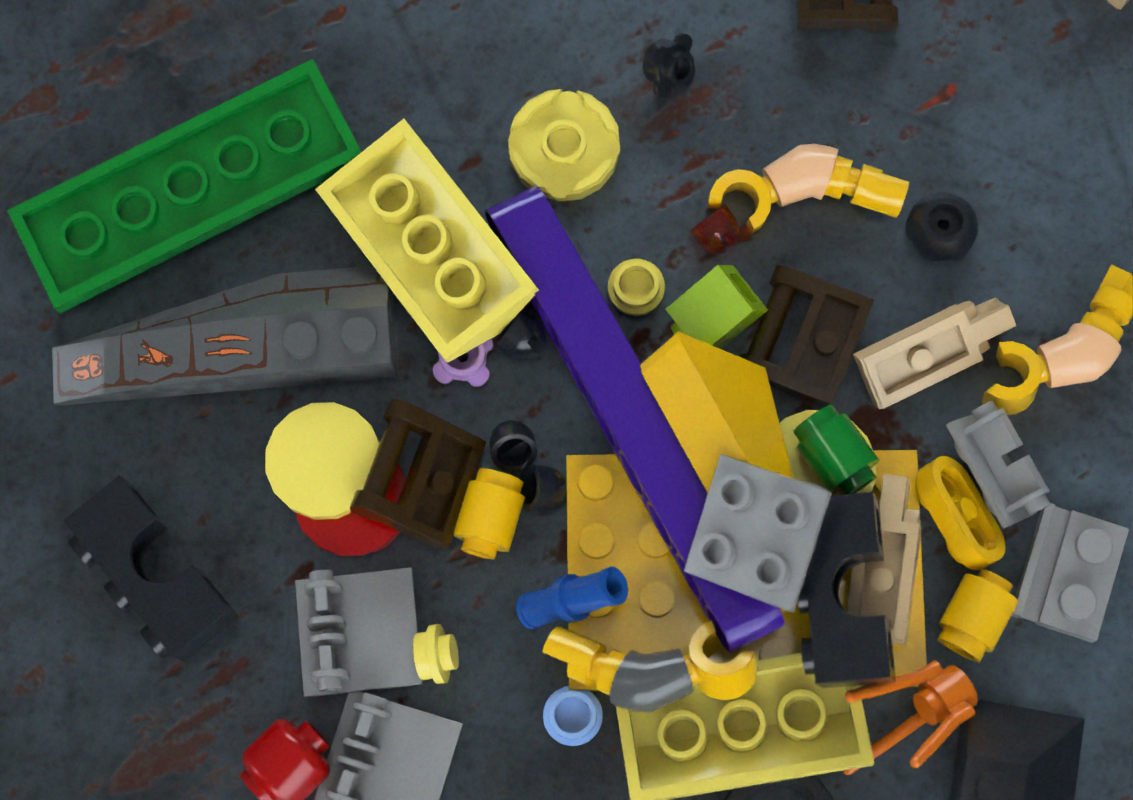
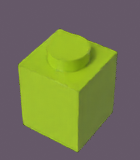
M717 265L665 309L675 321L671 325L674 335L679 331L720 349L725 347L768 311L733 265Z

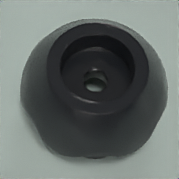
M935 192L922 197L914 204L907 218L905 230L907 238L923 258L934 262L950 259L958 260L970 251L978 234V219L971 205L963 198L948 192ZM941 221L946 222L948 229H940L938 223Z

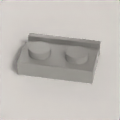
M1050 503L1051 505L1040 511L1015 594L1018 604L1012 617L1022 618L1034 622L1036 625L1093 643L1098 639L1129 528L1074 510L1068 511Z

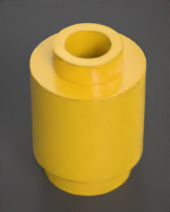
M480 468L478 470L476 480L468 482L453 533L454 537L463 541L462 551L491 560L495 559L497 551L509 552L525 497L520 494L523 486L522 480L510 474L492 469Z
M981 569L978 576L968 573L964 574L938 623L942 631L937 641L954 653L980 663L985 652H993L1018 604V600L1010 594L1013 585L1003 577L985 569Z

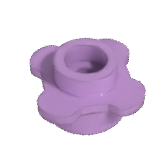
M492 339L466 352L469 357L465 362H460L456 358L447 363L438 352L439 361L433 366V374L437 381L442 384H448L453 380L468 381L473 387L484 385L490 377L489 370L486 367L487 353L493 348Z

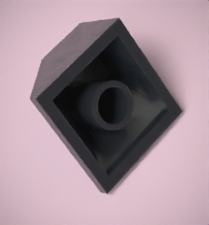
M978 699L977 705L973 707L975 715L960 724L950 800H1074L1085 719Z

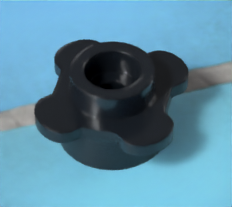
M678 33L673 41L663 38L658 39L647 49L643 59V72L646 79L654 83L653 92L656 96L666 98L675 87L679 85L687 86L692 82L696 69L694 58L690 54L693 42L688 34Z

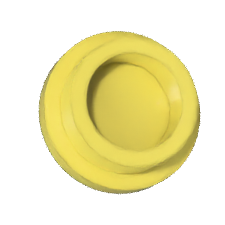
M626 260L616 266L610 274L608 280L609 298L615 308L626 315L643 316L649 314L663 300L665 293L663 275L654 264L647 260Z
M440 624L429 625L426 632L415 633L413 638V655L419 678L421 680L433 679L436 684L448 683L450 670L458 669L459 665L458 647L454 635H446Z

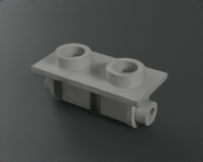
M992 400L973 410V414L946 424L954 439L957 454L968 464L983 491V499L987 508L997 517L1003 529L1037 514L1036 512L1051 505L1045 495L1050 490L1030 455L1014 463H1011L1007 455L1023 445L1004 408L998 410Z

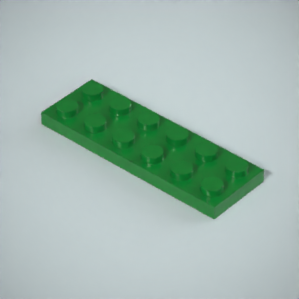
M311 59L7 210L53 307L61 314L326 181L362 151L314 60Z

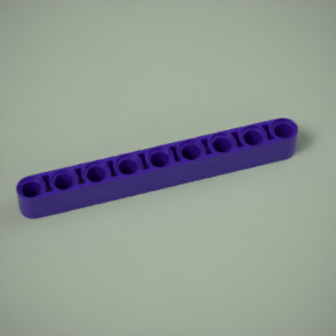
M535 185L486 209L485 216L489 227L539 289L530 300L533 308L708 621H712L716 635L723 647L731 654L783 627L785 621L779 607L684 572L708 493L645 381L639 359L542 190Z

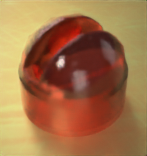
M725 204L689 230V232L705 251L713 254H723L726 252V248L720 236H723L728 243L735 246L739 238V225L735 216Z

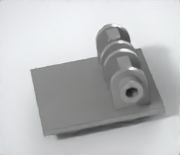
M721 454L684 572L789 612H794L832 492L825 490V487L806 481L801 482Z
M412 567L333 576L332 570H316L309 573V579L295 580L304 698L423 684L418 676L413 655V638L415 633H418Z
M348 693L327 758L330 765V774L318 787L314 800H440L463 723L388 701L385 698L369 693Z

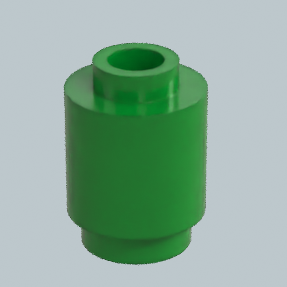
M832 404L815 412L794 429L793 433L800 441L797 449L826 490L832 492V494L840 490L845 495L855 494L876 478L871 469L879 462L878 457L846 413L839 415Z

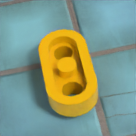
M939 456L920 468L916 475L918 499L935 521L953 559L975 571L984 569L1000 560L1005 553L1003 533L965 468L955 459L948 456Z

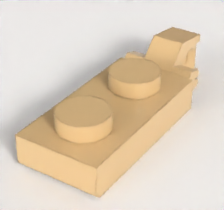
M993 298L976 306L969 300L950 306L854 353L853 356L872 404L880 410L982 361V354L990 349L988 340L1016 327V323L1009 305L1000 302L998 298Z
M883 474L879 508L885 561L861 563L852 568L847 613L860 617L885 615L891 623L892 643L906 646L922 528L920 525V510L907 509L910 491L908 477Z

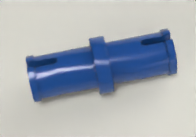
M608 567L600 570V572L582 577L576 574L561 576L554 581L552 586L535 592L530 591L521 594L516 603L517 616L523 626L530 630L561 620L566 623H576L587 618L592 611L624 603L628 595L627 581L623 573L615 567Z

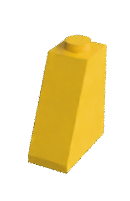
M679 331L640 364L645 381L707 493L709 492L721 454L794 479L765 367Z

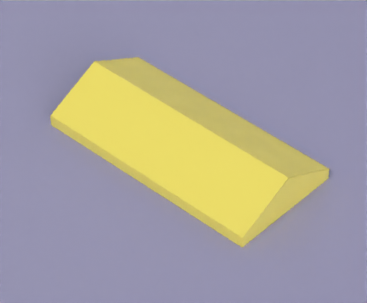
M405 119L401 120L315 189L447 363L499 335L535 296L534 293L539 291Z
M802 653L757 660L758 668L754 685L747 693L736 699L719 700L710 698L701 692L696 684H693L694 693L653 712H634L616 706L630 800H669L873 766L874 758L862 700L852 703L845 700V693L859 688V685L822 688L816 685L815 675H806L804 672Z

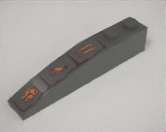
M374 266L279 273L53 347L54 404L62 406L398 377L392 290Z

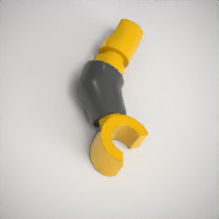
M712 621L700 626L692 635L689 644L690 653L682 655L679 648L649 654H642L635 650L625 654L615 649L607 654L604 644L561 626H556L552 630L542 650L543 653L568 663V678L586 686H590L594 681L597 682V690L609 695L610 702L613 705L634 712H653L694 693L693 684H696L700 691L710 698L719 700L736 699L747 693L754 685L758 668L757 654L753 651L741 650L736 659L728 663H716L708 659L718 651L716 631Z

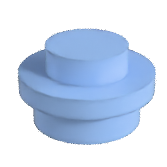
M569 686L555 691L548 698L543 710V721L547 732L554 740L567 746H579L592 740L600 730L603 719L600 702L589 690H569Z

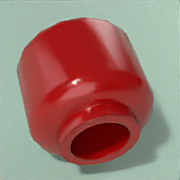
M278 719L244 750L242 763L245 770L240 774V777L259 800H305L330 774L329 762L323 754L330 747V744L307 720L297 727L289 720Z

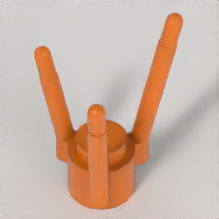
M933 660L917 671L896 676V682L869 684L847 691L845 693V700L852 703L919 684L918 692L913 695V703L917 713L871 744L873 758L875 759L925 723L930 725L941 723L909 760L911 767H920L960 724L975 715L973 707L977 705L978 698L968 676L957 666L949 665L942 669L939 662ZM860 768L843 770L842 772L845 775H851Z

